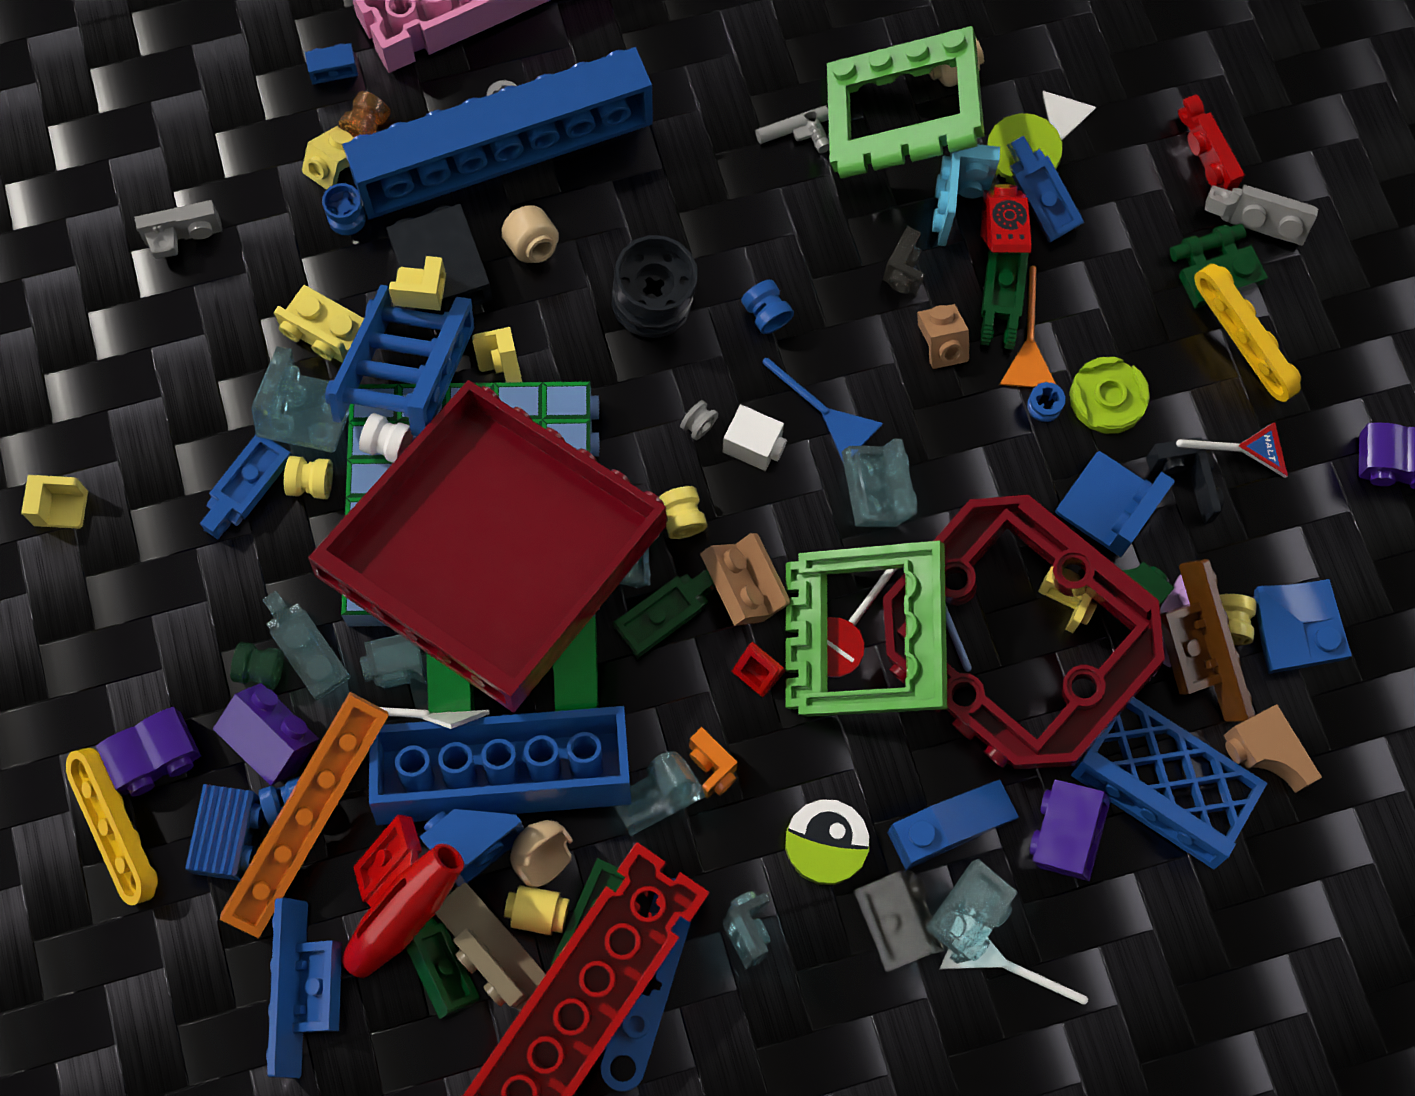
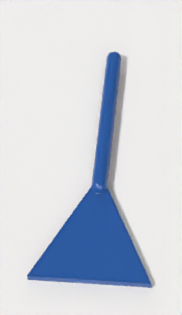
M769 358L763 360V364L822 413L844 465L883 424L878 421L827 408Z

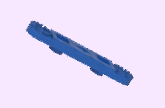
M654 894L649 910L653 916L660 910V907L656 904V900L659 897L657 894ZM680 917L672 929V932L680 938L656 972V981L662 984L660 991L652 990L650 996H645L644 994L640 996L606 1047L601 1064V1074L606 1084L616 1091L626 1092L632 1090L640 1084L644 1077L691 922ZM619 1056H628L635 1062L636 1072L629 1081L620 1082L611 1075V1064Z

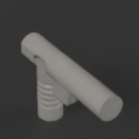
M822 106L756 129L757 139L762 144L793 133L796 141H802L811 137L818 152L825 153L829 150V139L821 123L829 120L827 106ZM811 118L815 119L814 122H811V121H808V120L811 119Z

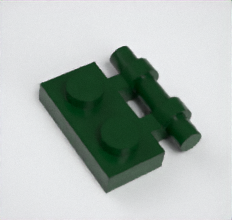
M1242 224L1231 227L1222 225L1214 228L1211 234L1199 238L1195 235L1182 240V244L1170 248V255L1174 262L1187 259L1190 267L1182 269L1179 278L1194 308L1207 304L1196 287L1194 277L1198 271L1209 264L1225 267L1231 273L1234 285L1240 293L1263 285L1268 279L1252 245L1238 250L1234 244V241L1246 237V230ZM1217 248L1221 256L1206 260L1203 252Z

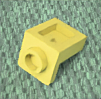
M510 327L478 333L472 336L480 371L484 372L495 369L496 374L504 372L506 383L522 382Z

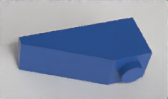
M997 780L932 805L891 825L887 833L905 870H908L1016 820L1019 816L1001 780Z

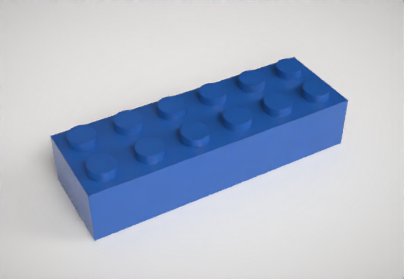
M624 706L481 717L452 729L430 721L383 725L369 748V805L376 825L390 824L398 814L410 816L414 822L429 821L440 812L444 811L446 814H449L454 809L521 814L631 805Z

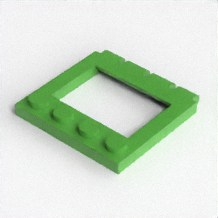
M972 26L827 63L830 164L833 171L839 173L841 179L867 173L868 164L871 163L874 171L905 164V155H910L912 162L943 155V146L948 145L950 153L977 147V138L984 137L977 44ZM945 64L951 68L957 66L959 114L852 140L850 93L858 91L861 86L867 83H875L880 86L894 82L897 77L903 74H912L916 77L931 73L939 65Z
M941 541L799 553V561L786 563V592L799 593V597L790 598V604L786 606V632L799 633V637L786 638V672L799 673V678L786 679V709H799V715L803 717L948 709L945 545ZM904 568L906 687L828 692L827 575Z

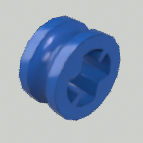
M1044 382L1038 384L1033 388L1027 401L1030 415L1041 422L1055 420L1065 405V394L1054 383ZM1042 395L1049 396L1048 401L1051 399L1055 401L1051 409H1044V403L1038 404Z

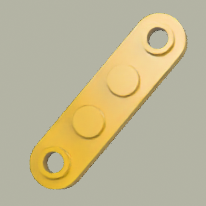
M1209 264L1198 271L1194 277L1198 291L1268 392L1281 402H1285L1299 393L1301 389V375L1294 365L1288 363L1279 350V345L1274 335L1266 331L1256 317L1254 306L1247 299H1244L1235 287L1231 273L1225 267H1219L1216 264Z
M94 748L72 751L66 760L67 778L120 897L128 905L151 900L158 885L156 871L148 862L141 846L140 836L130 822L124 808L123 798L115 790L100 754Z

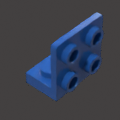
M1098 451L1059 504L1055 513L1119 557H1122L1175 480L1163 472L1159 474L1154 483L1147 479L1143 480L1101 451Z

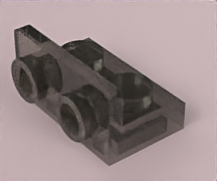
M912 870L899 871L855 890L886 972L944 951L941 942L944 940L943 929L935 916L931 917L925 900L928 899L926 887L921 878L915 876Z

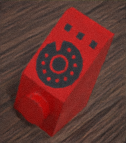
M997 184L994 185V190H983L981 237L991 252L1031 253L1028 197L1022 190H1017L1018 186Z

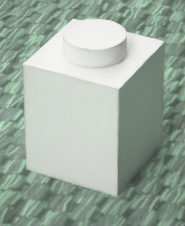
M740 404L724 436L723 453L766 471L771 459L778 461L785 448L787 440L782 438L784 423Z

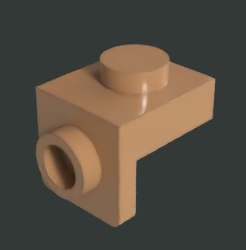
M955 304L948 306L940 305L929 310L917 312L918 326L929 345V362L932 368L936 369L955 365L969 360V329Z

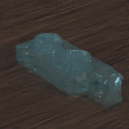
M277 591L262 599L274 616V619L266 624L271 630V636L316 701L351 678L305 610L300 608L298 603L288 608Z

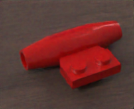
M398 814L354 866L362 901L367 902L371 907L362 917L341 958L345 969L355 977L365 978L402 952L441 908L464 868V860L460 853L447 844L436 845L418 859L422 849L413 818L410 816Z

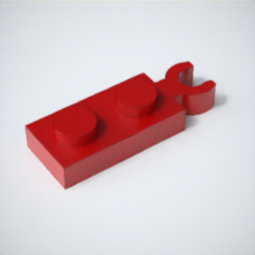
M1197 94L1183 99L1182 102L1185 107L1178 109L1177 112L1183 124L1188 126L1190 130L1188 134L1189 147L1192 153L1200 158L1205 168L1207 181L1211 186H1217L1230 191L1233 188H1238L1245 174L1211 112L1205 114L1203 103Z

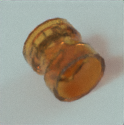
M359 91L352 102V110L345 112L338 124L342 130L347 131L354 138L362 134L370 135L376 133L377 126L383 125L391 112L388 106L375 95L366 91Z

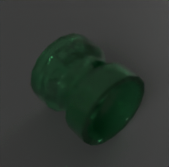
M241 641L233 654L230 669L231 681L240 684H247L250 681L257 682L258 684L262 683L266 688L274 690L279 683L283 670V650L269 647L266 650H258L254 644Z

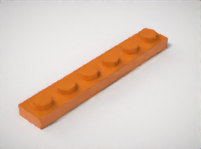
M352 692L348 694L221 912L220 920L257 938L261 936L274 913L275 899L283 898L388 718V711Z

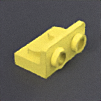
M306 285L302 286L286 309L278 306L274 311L280 325L279 330L287 338L295 342H299L302 339L312 345V350L322 358L329 361L335 358L342 363L364 320L361 316Z

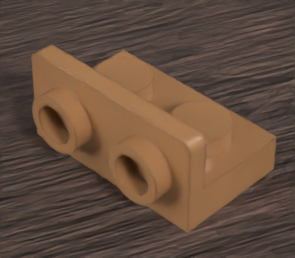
M750 533L736 544L713 545L700 553L734 626L764 622L790 604V598L757 533Z

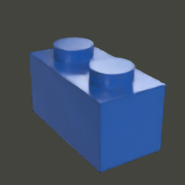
M351 43L337 44L323 49L315 48L305 52L312 84L358 76Z

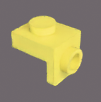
M336 126L309 141L302 167L303 174L325 189L337 184L340 171L349 166L342 144L351 141L354 137Z
M1052 566L1038 592L1075 609L1065 629L1073 633L1080 623L1084 625L1089 623L1097 603L1091 601L1092 598L1087 593L1077 597L1065 596L1060 593L1054 586ZM1063 568L1062 575L1065 579L1073 582L1081 580L1077 573Z

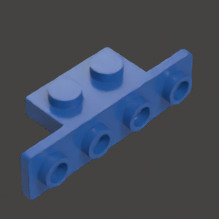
M290 898L275 899L272 919L274 931L273 953L270 963L272 976L271 998L268 1008L270 1018L269 1043L266 1059L268 1063V1077L276 1078L301 1077L303 1033L339 1031L342 942L320 941L307 943L308 903Z

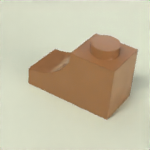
M1277 704L1234 726L1223 735L1227 741L1225 743L1227 752L1235 763L1241 764L1246 770L1261 768L1271 771L1284 779L1295 793L1322 778Z

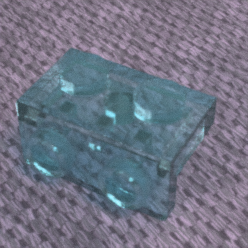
M893 439L883 447L848 446L842 451L856 526L896 527L916 514V495L912 488L908 469L909 460L905 453L902 439Z

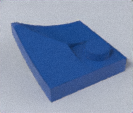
M1330 579L1290 585L1259 586L1254 590V599L1257 601L1256 617L1268 674L1344 661L1352 656Z

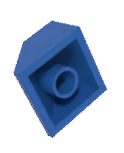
M454 809L449 814L443 811L431 818L425 824L424 829L426 832L420 838L429 850L438 844H447L460 853L464 860V868L455 882L460 887L463 883L469 884L511 850L514 840L524 830L521 820L514 814Z

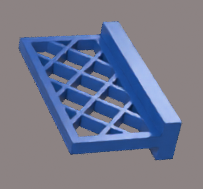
M1134 697L1126 708L1139 716L1143 729L1124 731L1119 714L1084 754L1070 776L1088 788L1104 791L1110 798L1111 803L1214 870L1230 856L1236 845L1234 843L1267 783ZM1114 726L1116 733L1108 734L1111 728ZM1166 733L1174 738L1178 752L1160 754L1155 735ZM1145 736L1151 756L1133 759L1127 739ZM1118 740L1124 760L1111 762L1097 751L1102 743ZM1202 756L1210 761L1214 775L1196 778L1190 758ZM1181 759L1187 779L1169 782L1163 762ZM1154 763L1160 784L1147 785L1139 780L1135 766ZM1237 779L1250 787L1252 790L1247 799L1232 801L1226 781ZM1217 782L1223 803L1205 806L1199 785ZM1190 787L1195 807L1184 809L1177 805L1171 790ZM1236 808H1241V810L1239 811V813H1238V815H1237L1235 809H1236ZM1226 811L1231 826L1226 836L1211 826L1208 813Z

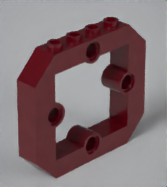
M1030 495L970 499L933 540L941 541L945 545V580L954 573L962 574L967 579L965 587L957 591L950 590L945 586L946 603L959 606L966 604L973 598L977 588L974 565L1008 529L1053 566L1052 579L1054 586L1060 593L1070 597H1077L1087 593L1132 630L1099 669L1090 665H1079L1067 672L1062 689L1063 698L1067 706L1038 739L985 696L983 684L977 677L972 674L958 673L947 663L948 709L945 710L956 718L952 725L969 740H972L976 735L988 746L984 753L996 764L1003 768L1008 763L1014 769L1075 766L1162 666L1165 657L1159 600ZM1071 564L1078 565L1084 570L1085 576L1079 581H1069L1062 575L1063 568ZM904 573L883 597L887 657L889 662L893 664L889 671L905 684L906 614L904 612ZM1079 679H1087L1094 684L1096 692L1089 698H1079L1073 693L1071 686ZM969 687L975 691L976 699L971 705L963 707L953 701V695L957 689Z

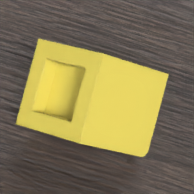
M426 256L424 269L400 267L396 282H390L389 285L393 306L440 311L446 280L442 258Z
M28 475L22 514L33 526L79 529L83 526L88 490L74 477Z

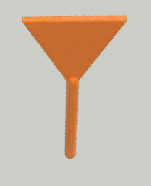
M1035 266L1029 267L1027 339L999 385L1034 388L1044 382L1056 384L1034 340Z

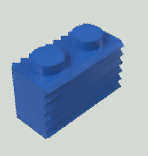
M203 785L185 867L187 871L195 875L241 880L256 854V846H252L254 829H260L264 820L259 796L254 791Z

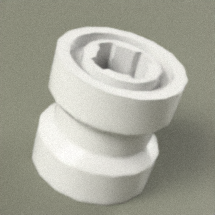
M372 413L363 427L359 449L370 455L380 453L385 456L387 461L394 463L412 442L413 435H411L410 425L401 422L392 424L388 422L386 417Z

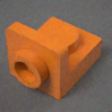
M701 727L690 738L689 748L692 752L689 755L703 771L708 772L712 769L715 772L701 787V793L708 799L714 792L719 796L722 795L735 782L737 777L733 773L736 771L737 761Z

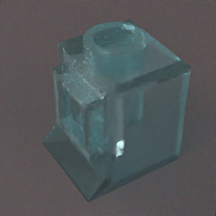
M395 635L364 643L367 656L360 657L365 681L374 680L377 686L381 685L383 689L412 683L411 678H415L427 685L420 648L401 635Z

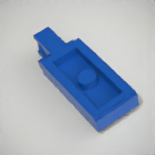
M1024 136L1009 143L1007 147L1015 161L1014 164L1009 166L1013 174L1012 177L1019 190H1022L1028 197V206L1048 243L1083 224L1084 221L1049 156H1045L1041 149L1033 152Z
M258 432L210 491L211 498L206 506L211 510L200 522L204 531L218 540L230 527L231 523L238 526L243 519L245 520L283 472L289 456H292V453Z

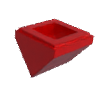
M751 642L731 672L760 696L764 697L786 671L772 657Z

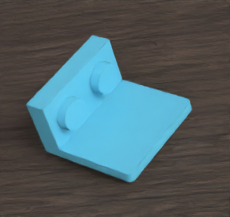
M977 144V147L952 152L950 156H943L941 173L938 174L935 197L939 198L938 207L934 211L932 232H939L938 245L946 246L956 213L957 194L965 198H978L980 196L983 197V190H990L999 163L1000 147Z

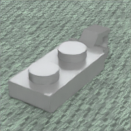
M1212 185L1205 204L1206 211L1221 216L1222 220L1230 224H1242L1246 229L1303 246L1318 213V208L1247 185H1244L1242 189L1233 188L1232 191Z

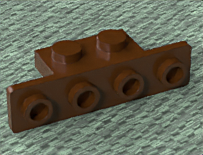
M1208 559L1182 563L1179 565V569L1190 604L1160 614L1162 636L1179 694H1191L1214 685L1223 719L1225 721H1246L1255 716L1252 708V697L1246 687L1242 674L1240 656L1235 649L1228 626L1229 618L1221 602L1216 574Z

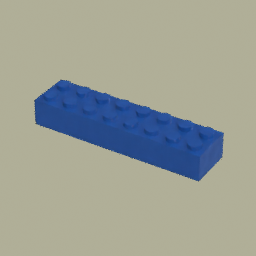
M636 47L625 51L616 50L606 57L591 62H580L573 65L570 69L555 74H543L534 81L519 86L504 87L498 93L489 96L471 98L464 101L461 105L446 110H434L425 117L407 123L398 122L391 125L388 129L374 134L356 136L351 141L342 145L355 186L361 197L367 218L370 220L652 125V83Z

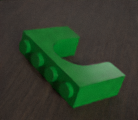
M596 613L553 664L555 711L598 708ZM426 653L428 711L430 713L475 711L474 685Z

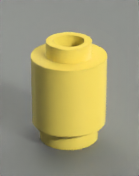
M519 885L517 893L509 892L504 917L511 919V928L552 935L553 932L563 933L570 899L560 897L559 892Z

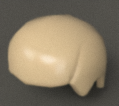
M544 820L531 824L524 828L512 844L510 854L511 866L527 886L537 888L546 885L560 875L570 863L572 855L566 842L572 843L573 840L566 829L558 822Z

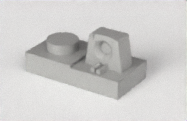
M212 200L135 217L136 228L145 245L150 247L155 259L177 255L178 239H204L213 233L223 231L220 217Z

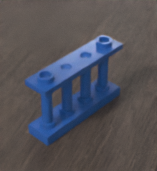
M380 285L374 300L370 299L367 303L365 318L335 379L328 382L325 400L327 404H330L333 422L341 423L350 404L403 412L404 416L409 418L411 435L418 436L437 415L474 330L471 299L456 297L450 311H445L441 315L391 307L389 287ZM389 322L441 330L438 338H433L432 341L384 334ZM376 349L429 357L426 365H421L419 368L371 361ZM363 376L416 384L413 393H408L407 396L358 389Z

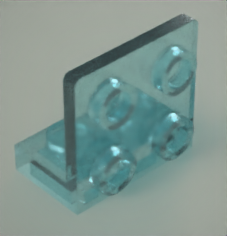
M277 346L251 407L256 437L334 452L349 416V408L341 423L333 422L330 404H327L325 400L329 381L299 375V367L294 365L292 349Z

